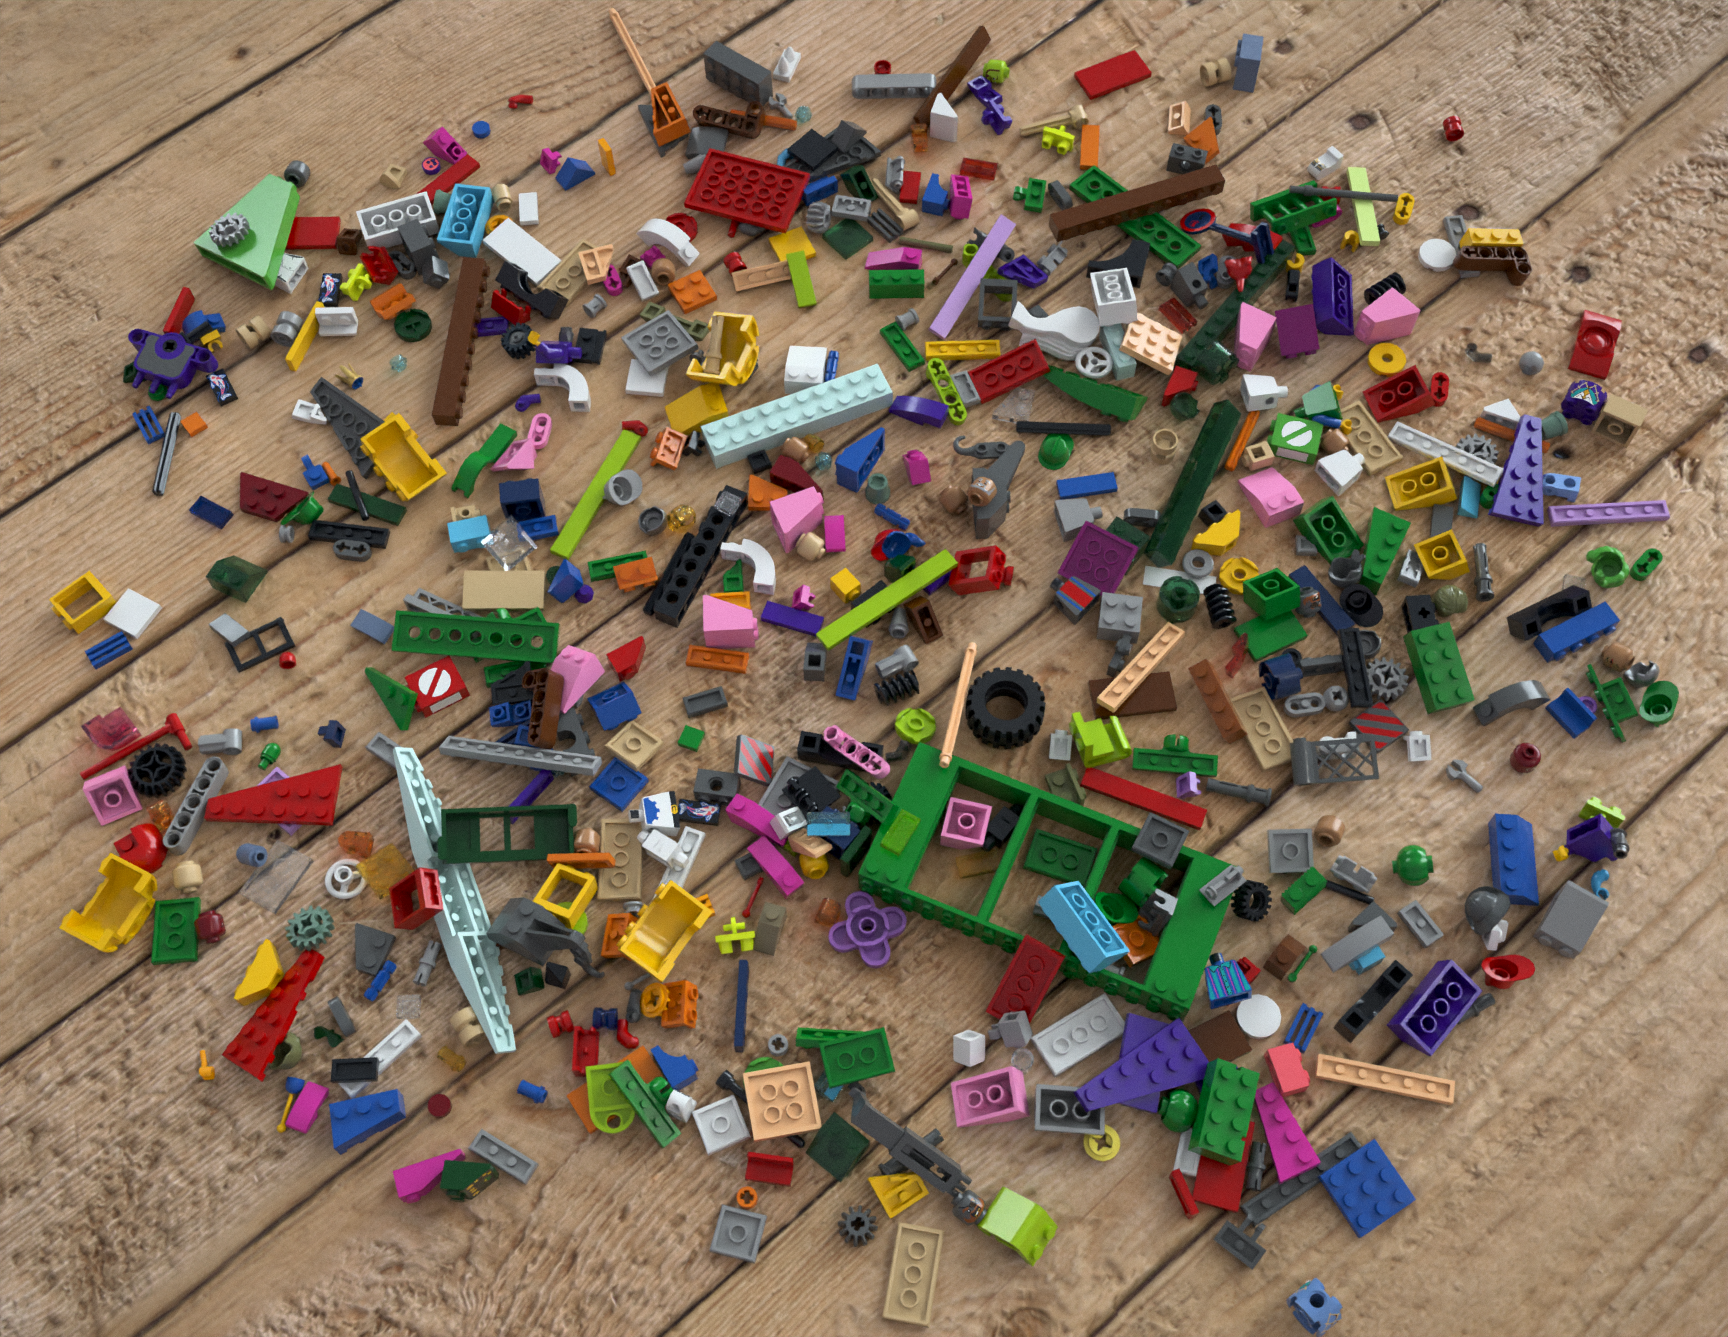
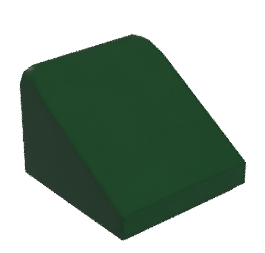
M134 362L124 366V383H133L138 373Z
M529 967L514 975L519 996L545 988L540 968Z

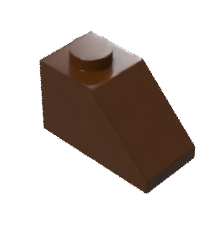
M918 596L903 604L910 623L925 644L943 636L930 600Z
M1288 934L1267 959L1263 968L1281 981L1306 947Z

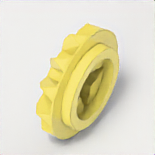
M1105 1125V1144L1108 1147L1103 1146L1099 1151H1097L1098 1143L1095 1140H1101L1104 1136L1085 1134L1083 1145L1086 1154L1092 1157L1093 1160L1104 1162L1113 1159L1118 1153L1120 1139L1112 1127Z

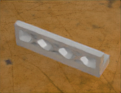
M421 588L417 590L414 596L407 594L403 599L407 609L412 612L450 615L459 612L463 616L482 617L471 611H463L462 607ZM421 595L428 598L429 603L420 600ZM442 604L445 606L446 611L435 606ZM473 633L471 639H476L480 633Z

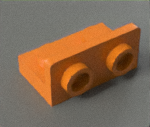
M666 427L663 432L659 431L655 439L657 446L652 449L650 458H652L650 465L654 467L656 463H659L675 471L687 436L669 427Z
M652 557L613 566L619 590L623 589L624 593L636 590L635 586L643 584V587L655 585L654 581L658 580Z
M631 913L608 914L601 951L602 957L605 959L624 957L632 961L618 951L619 947L616 944L623 935H627L624 931L631 921L634 923L637 921L638 918Z
M687 980L663 983L666 989L670 991L668 998L671 1001L666 1004L668 1010L662 1011L661 1027L665 1029L686 1026L690 1029L695 1028L697 1020V985Z

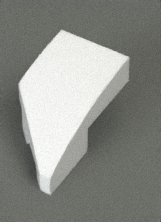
M298 399L292 413L293 419L314 424H327V419L324 417L318 403L312 404Z

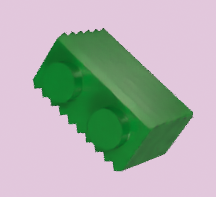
M1310 867L1300 878H1297V881H1294V884H1291V887H1288V890L1281 894V902L1295 915L1326 887L1327 880L1314 867Z

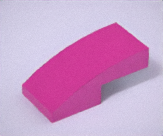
M844 515L824 516L826 552H845Z
M308 1081L285 1123L286 1127L306 1134L317 1119V1111L329 1095V1088Z

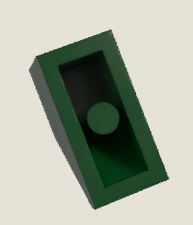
M863 165L853 166L840 174L848 192L854 198L871 200V202L879 198Z
M898 554L895 558H890L885 563L884 576L894 583L915 569L916 559L913 556Z

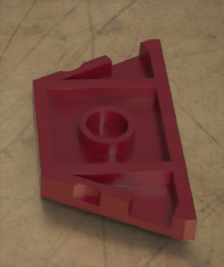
M244 472L240 473V509L242 512L277 523L293 510L296 504L309 495L307 491Z

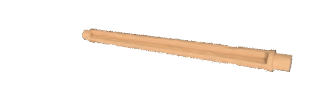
M611 8L608 11L609 18L651 96V89L656 87L626 30L619 13L614 8Z
M970 642L965 649V657L942 753L939 756V765L942 768H947L952 761V752L974 659L977 655V645L973 642Z

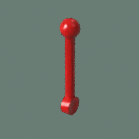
M759 877L747 908L742 912L744 918L750 916V909L764 881L762 877Z

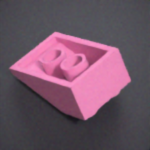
M1273 467L1238 480L1239 486L1265 528L1300 515L1304 501L1296 488Z
M568 645L555 658L550 670L564 677L560 712L565 714L605 672L595 654Z
M1013 1066L951 1083L958 1128L1010 1122L1030 1116L1023 1072Z

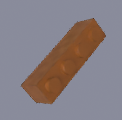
M1204 659L1188 668L1223 739L1231 744L1248 735L1214 666L1207 659Z

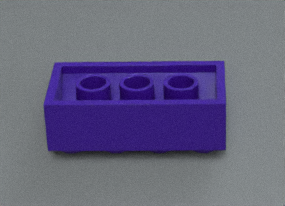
M1330 257L1312 266V295L1316 327L1323 334L1352 336L1354 335L1352 275Z
M1452 959L1438 961L1389 1021L1387 1026L1401 1041L1428 1056H1432L1481 994L1482 990Z

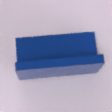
M825 176L808 184L801 198L805 205L809 206L813 202H818L837 193V179L835 176Z
M1566 688L1557 699L1545 708L1573 739L1588 730L1597 719L1569 688Z

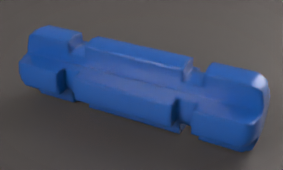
M831 350L829 352L824 382L835 379L839 359L838 351Z
M881 503L874 509L875 514L880 517L883 516L885 520L894 525L898 524V527L902 530H906L910 525V520L905 517L901 518L902 515L890 508L886 509V506Z
M389 960L385 962L383 970L378 972L370 984L371 987L365 991L364 997L372 1002L376 999L378 991L381 992L389 980L390 974H393L396 970L397 965Z

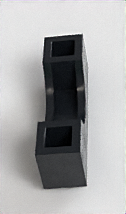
M505 261L495 281L501 284V288L508 292L512 291L515 298L521 301L525 300L530 308L540 310L541 315L547 319H551V317L559 319L569 300L557 291L547 288L538 294H534L528 285V272L512 262Z
M1572 585L1508 616L1507 622L1510 635L1527 641L1541 634V626L1547 621L1558 617H1575L1591 609L1592 603L1589 591Z
M801 731L797 747L798 760L866 772L830 746L824 740L822 734ZM868 742L861 743L883 758L884 745ZM856 745L849 748L848 754L855 751ZM865 755L861 763L867 762L870 755ZM876 763L874 764L876 769H881Z
M1395 960L1368 991L1339 1019L1333 1028L1351 1043L1401 990L1413 974Z

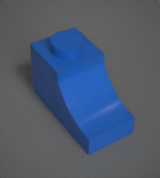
M932 173L922 199V212L943 217L944 211L949 208L950 199H948V191L943 190L939 185V174Z
M659 1045L651 1049L654 1059L673 1090L679 1091L698 1079L696 1072L699 1070L693 1059L688 1060L686 1055L681 1057L668 1055Z

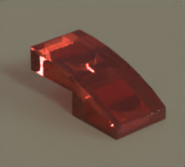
M1245 632L1231 647L1234 657L1225 666L1226 674L1232 679L1241 668L1247 654L1249 639L1248 634Z

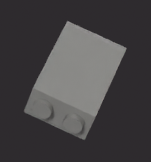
M1568 880L1555 894L1533 937L1538 939L1541 944L1558 950L1562 956L1574 959L1581 953L1608 907L1609 902Z

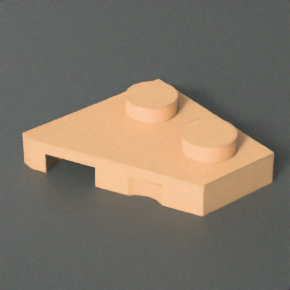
M612 244L578 252L588 285L606 281L614 251Z

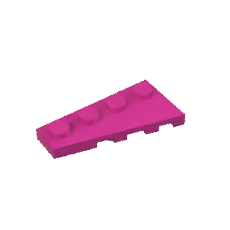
M1272 1082L1257 1089L1254 1101L1264 1128L1266 1141L1270 1148L1273 1165L1276 1168L1279 1185L1319 1166L1321 1161L1275 1084Z

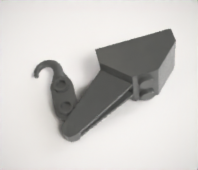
M964 435L959 436L953 442V448L956 453L972 456L977 459H997L988 470L985 468H972L971 484L978 477H986L991 479L997 488L996 496L987 506L981 507L972 504L976 539H988L1003 524L1006 513H1009L1011 496L1008 488L1025 453V444L1022 441H1015L1011 445L1005 442L977 443L969 448H961L959 442L966 437Z
M525 897L510 898L486 933L488 939L541 966H544L554 950L570 949V952L575 957L574 961L585 972L596 978L605 977L604 972L600 973L590 965L593 961L592 954L588 950L589 945L584 941L586 939L585 936L576 930L566 928L562 922L543 906Z

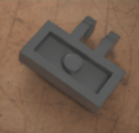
M1249 1213L1239 1228L1227 1220L1213 1240L1253 1270L1266 1252V1249L1255 1242L1266 1226L1261 1223L1256 1227L1251 1238L1243 1231L1250 1225L1254 1217Z

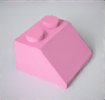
M125 765L84 782L83 791L101 826L143 809L138 792L132 786V782L129 779L130 775Z
M950 797L940 845L960 850L983 847L992 806Z

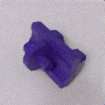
M988 100V106L982 112L981 121L984 125L990 124L997 135H1002L1004 129L1010 128L1012 119L1010 116L1003 115L1004 107L1001 104L996 105L993 100Z

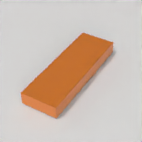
M1082 124L1080 169L1088 170L1093 165L1098 168L1100 125Z
M689 645L685 663L686 666L746 674L749 653Z
M609 852L547 855V862L553 868H555L557 863L570 865L575 869L613 868L616 862Z

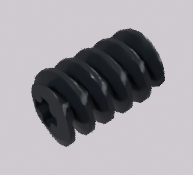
M1394 272L1370 288H1367L1364 291L1366 303L1370 305L1392 287L1400 294H1404L1406 292V285L1401 275Z
M1212 584L1203 590V594L1207 603L1212 628L1222 629L1234 624L1237 619L1233 616L1235 611L1231 609L1233 604L1229 602L1231 601V597L1228 595L1229 589L1223 588L1221 584Z
M911 670V674L906 671L903 676L901 674L896 675V680L893 677H890L888 682L883 680L881 681V686L878 683L874 684L879 702L881 704L884 702L887 706L890 705L889 699L897 703V696L904 700V693L912 697V690L920 694L919 683L913 670Z

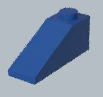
M850 636L835 696L856 700L868 663L872 640Z

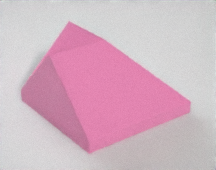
M530 438L514 441L490 469L493 472L534 469V460L537 457L533 441Z

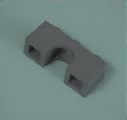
M574 707L570 708L565 714L560 712L557 729L559 741L565 739L575 740V744L571 748L563 750V752L595 756L593 748L589 749L587 743H590L587 731L583 732L581 728L582 725H585L581 713L576 714ZM570 773L571 777L578 775L577 773Z

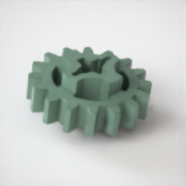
M312 905L309 906L307 911L301 908L300 914L294 913V920H288L287 922L290 926L285 927L288 933L286 935L287 939L299 951H302L304 948L307 951H311L312 946L319 949V943L326 944L325 938L332 937L330 930L335 929L332 924L334 920L326 909L322 910L320 906L314 910Z

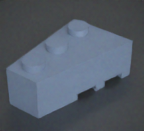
M1243 33L1242 40H1238L1234 66L1237 68L1233 90L1254 92L1261 61L1263 36Z

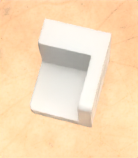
M971 1030L953 1035V1060L969 1067L985 1061V1035Z

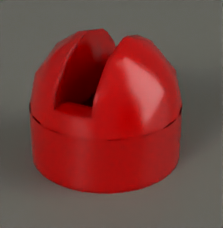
M291 652L282 653L279 658V666L283 669L294 668L296 666L294 654Z

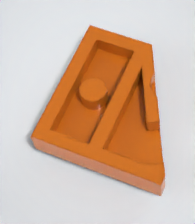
M1211 116L1184 137V142L1189 147L1208 151L1205 164L1220 153Z
M749 476V511H771V501L788 496V490L757 476Z

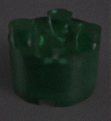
M1214 341L1211 343L1212 347L1209 350L1205 348L1194 364L1197 367L1194 371L1211 385L1219 382L1223 384L1228 379L1230 370L1239 363L1235 353L1220 341Z
M1173 576L1165 580L1160 588L1156 603L1160 615L1171 624L1182 623L1191 619L1199 603L1200 590L1194 581L1183 579L1182 576Z

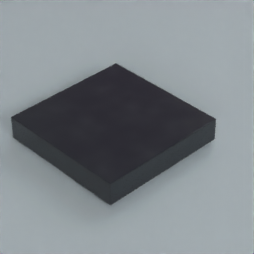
M810 129L791 145L787 151L792 157L812 171H815L838 151V147L813 129Z

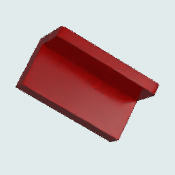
M755 1152L747 1153L746 1181L791 1187L794 1169L793 1158Z

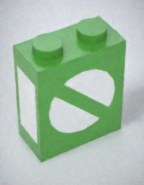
M1278 413L1276 420L1271 422L1269 431L1273 433L1272 436L1268 435L1267 442L1275 457L1313 465L1319 448L1323 424Z

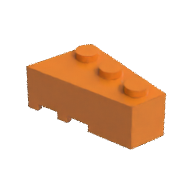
M665 82L652 88L653 134L660 147L691 131L668 83Z

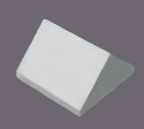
M939 93L930 113V137L956 142L958 116L944 96Z

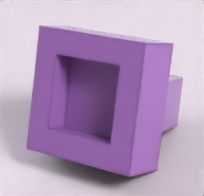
M1189 771L1176 778L1177 798L1185 799L1201 794V791L1197 790L1200 780L1196 778V773Z

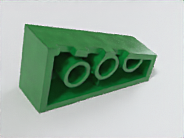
M1376 507L1373 508L1368 520V530L1363 551L1366 558L1362 560V577L1358 584L1367 587L1374 595H1377L1411 522Z

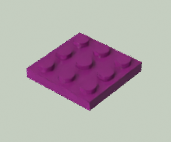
M1085 521L1057 573L1067 579L1075 576L1101 590V597L1102 592L1115 594L1139 547Z

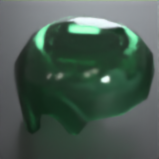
M1186 392L1175 394L1170 401V411L1180 421L1191 420L1200 412L1197 409L1198 401Z

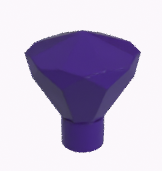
M583 585L575 592L574 596L578 602L586 604L593 599L594 592L590 586Z

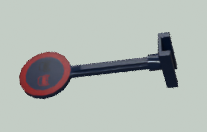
M1205 208L1190 211L1180 221V227L1186 234H1201L1212 230L1248 242L1254 247L1258 263L1263 264L1265 262L1264 257L1267 254H1274L1268 223L1261 222L1250 234L1217 224L1215 213Z

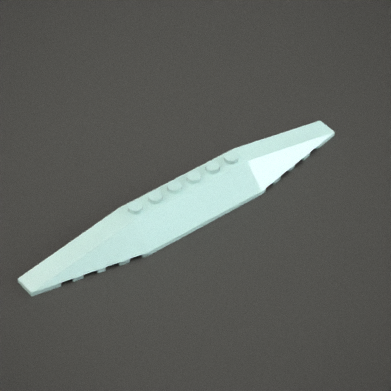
M395 747L393 749L411 849L417 868L438 870L444 910L436 914L434 918L450 966L495 1054L516 1051L513 1028L512 1024H509L508 1021L510 1010L509 1005L505 1003L504 997L507 993L506 986H503L501 978L503 968L502 965H499L498 960L500 950L499 947H496L495 942L488 939L486 934L491 924L469 863L442 864V860L438 858L437 840L442 836L440 807L442 802L439 798H435L431 790L433 786L429 779H425L422 773L424 769L413 748Z

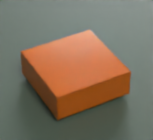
M197 412L180 421L191 438L208 428Z

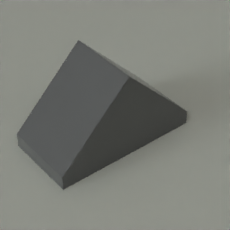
M841 120L831 143L836 145L838 151L844 154L867 131L854 122Z
M1373 901L1351 922L1348 932L1357 930L1379 916L1383 917L1393 932L1397 928V923Z

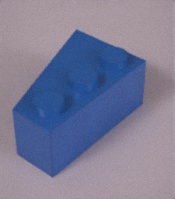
M398 1089L329 1104L334 1149L342 1155L347 1152V1149L366 1141V1138L377 1132H382L406 1118L404 1096Z

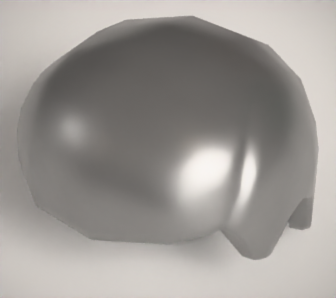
M653 506L645 509L640 514L638 523L640 529L645 534L653 536L662 533L666 529L668 518L663 509Z
M1360 630L1365 660L1371 659L1380 651L1381 638L1378 637L1375 631Z
M1649 661V665L1638 662L1625 671L1624 676L1633 687L1643 688L1650 686L1657 680L1660 670L1657 664Z

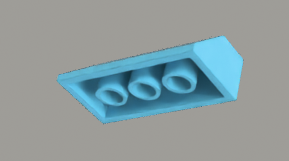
M455 183L437 237L439 244L458 256L477 258L485 233V225L489 220L494 204L490 187Z
M1079 881L1054 885L1038 901L1044 914L1050 918L1057 932L1063 936L1068 943L1069 949L1076 954L1081 961L1082 967L1089 974L1103 970L1130 952Z

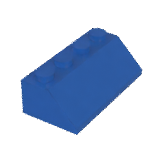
M1495 813L1488 823L1493 887L1507 894L1511 904L1538 906L1539 897L1532 824L1518 815Z

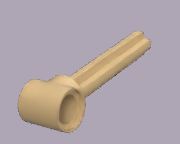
M1075 105L1070 108L1068 115L1021 126L1020 134L1021 136L1042 132L1045 126L1053 129L1062 125H1070L1075 129H1082V124L1088 125L1089 120L1083 106Z
M872 179L871 183L877 195L896 215V223L903 231L919 224V216L914 209L903 208L878 179Z

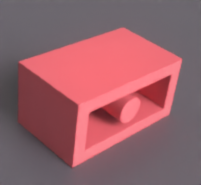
M1294 1043L1285 1044L1266 1051L1264 1058L1273 1082L1281 1096L1286 1097L1306 1091L1309 1087L1310 1077L1308 1072L1303 1070L1301 1065L1302 1056L1299 1049H1295Z

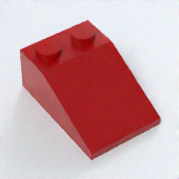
M1416 365L1363 391L1378 423L1417 414L1435 405Z

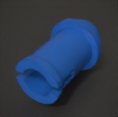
M277 716L255 717L250 721L252 731L260 733L261 730L279 728Z
M522 1080L517 1089L518 1094L533 1099L536 1104L543 1103L548 1094L545 1087L535 1086L526 1080Z

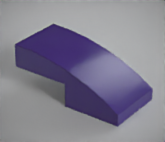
M980 75L967 83L971 92L985 107L988 106V100H993L996 105L1003 102L1002 95L993 90L991 82Z

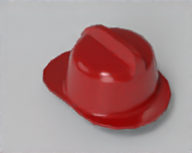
M1520 955L1488 957L1481 964L1482 970L1485 972V984L1503 990L1512 987L1516 981L1530 978L1535 972V966L1531 960Z

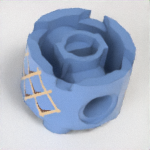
M1314 1278L1312 1281L1308 1280L1286 1301L1289 1308L1293 1305L1296 1309L1293 1315L1301 1325L1312 1335L1317 1332L1316 1336L1321 1337L1342 1319L1340 1310L1343 1307L1334 1296L1330 1298L1324 1291V1285L1317 1278Z

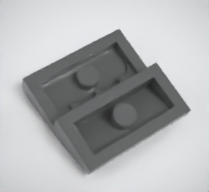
M693 127L685 153L686 157L693 159L699 154L707 155L709 148L724 152L729 131L717 127Z

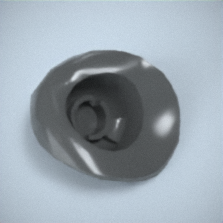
M1478 887L1466 899V918L1475 933L1486 935L1504 917L1511 903L1508 895L1495 887Z

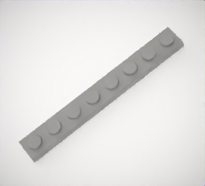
M448 736L439 747L440 754L452 757L563 771L586 776H594L602 764L601 757L454 736Z

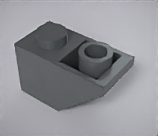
M807 643L803 667L804 680L825 681L827 649L822 643Z

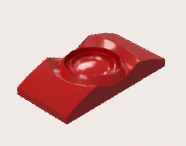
M1584 310L1568 369L1605 380L1614 357V349L1620 334L1622 320Z

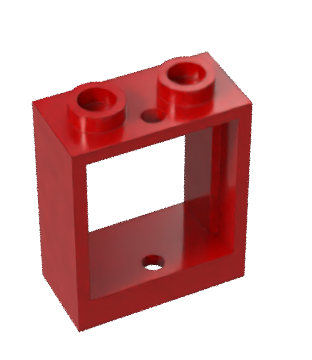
M996 545L956 551L954 559L958 562V566L952 569L948 584L956 594L966 595L999 590L1006 555ZM988 561L985 576L969 578L972 563Z
M419 867L389 888L394 927L397 929L414 930L444 910L437 869ZM417 889L420 908L414 912L411 893Z

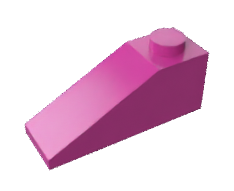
M951 174L950 215L955 219H968L973 199L969 178Z
M900 247L869 252L865 269H921L922 250Z
M737 793L725 809L732 823L761 837L765 836L769 841L781 847L787 842L788 837L780 841L770 824L774 815L754 801Z
M762 836L747 848L785 899L803 887L804 881L765 836Z
M457 1149L394 1170L393 1175L399 1199L407 1203L419 1201L420 1197L427 1195L441 1182L444 1161H463L466 1158L465 1153L461 1149Z

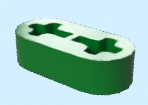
M1653 548L1646 550L1631 567V577L1637 581L1645 580L1662 561V553ZM1650 557L1655 558L1651 562L1647 561ZM1644 567V571L1639 573L1638 570Z

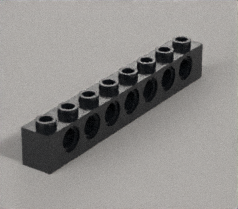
M728 485L724 487L723 491H719L715 505L711 506L708 511L707 519L705 522H701L697 536L693 537L690 542L689 550L682 555L681 564L678 568L674 569L670 583L664 586L662 597L654 604L653 611L656 620L678 628L719 556L722 542H727L748 505L746 492Z

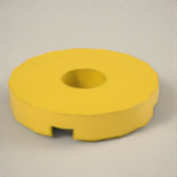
M1380 343L1371 348L1367 362L1370 369L1377 375L1392 377L1403 371L1406 355L1397 345ZM1382 358H1388L1391 362H1384Z
M1230 558L1221 566L1219 580L1224 588L1229 589V592L1243 595V581L1258 576L1259 570L1252 561L1246 558ZM1237 572L1242 573L1244 578L1238 579L1234 574Z

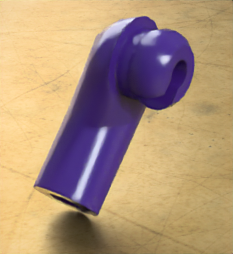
M540 393L522 395L515 403L516 410L524 412L531 404L541 403Z

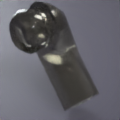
M1475 343L1467 344L1465 353L1474 362L1491 363V353H1479L1476 350L1477 345Z
M901 740L895 752L885 753L886 762L892 763L905 760L912 750V744L906 740Z

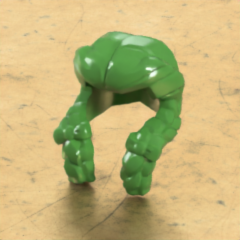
M1604 546L1587 552V561L1591 564L1593 563L1591 574L1599 586L1614 588L1624 583L1630 570L1621 551L1617 548Z

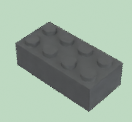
M715 41L703 53L706 79L710 82L717 84L722 89L733 93L736 97L748 103L758 101L764 106L769 101V97H773L772 74L770 70L718 41Z

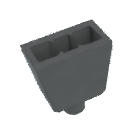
M1191 262L1178 269L1170 289L1186 307L1196 304L1199 310L1205 308L1209 304L1204 297L1208 286L1195 264Z

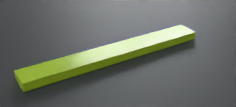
M627 430L622 431L551 547L550 552L552 554L569 560L605 501L602 498L605 495V484L612 476L625 468L641 441L640 435Z
M944 549L816 633V637L830 651L957 567L958 562Z

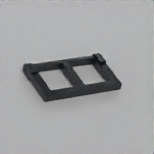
M278 617L276 620L249 632L250 637L246 640L254 637L262 655L241 664L234 647L225 642V647L239 673L296 647L282 617ZM279 625L287 643L266 652L258 634Z

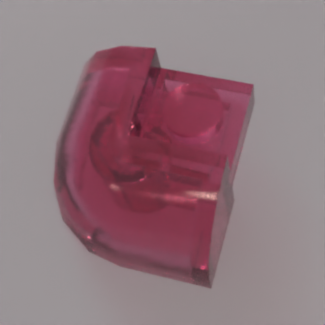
M121 707L103 718L97 715L81 726L97 747L108 751L121 749L142 736Z

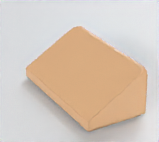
M1186 101L1170 105L1169 134H1189L1191 108Z

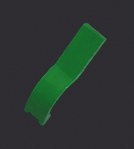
M500 423L480 450L471 453L465 459L453 482L452 491L456 492L459 488L465 492L464 497L468 499L474 491V485L481 470L489 463H496L517 437V432Z

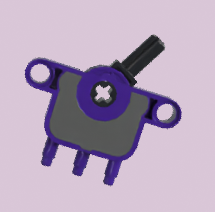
M203 322L187 335L183 332L179 334L170 332L159 335L142 329L132 330L128 335V339L138 351L134 360V366L138 373L132 387L137 389L143 379L152 381L149 389L150 393L154 394L159 385L162 384L169 387L166 398L171 399L177 389H183L191 383L197 370L206 373L216 371L219 364L211 351L193 345V343L212 331L213 328L209 322Z

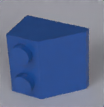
M624 681L587 698L604 731L613 730L620 723L632 721L638 717L637 715L642 713L632 690Z

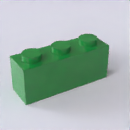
M924 269L869 270V299L924 298Z

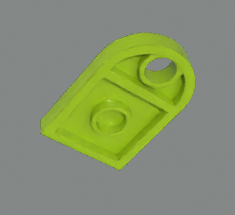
M623 1062L585 1067L590 1117L593 1124L605 1133H619L625 1130L635 1117V1111L608 1075ZM617 1115L621 1121L619 1127L610 1128L607 1124L608 1117Z

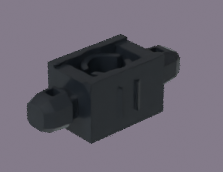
M1013 804L1009 809L1004 806L988 824L981 849L989 852L995 846L1000 849L1011 837L1023 810L1020 804Z

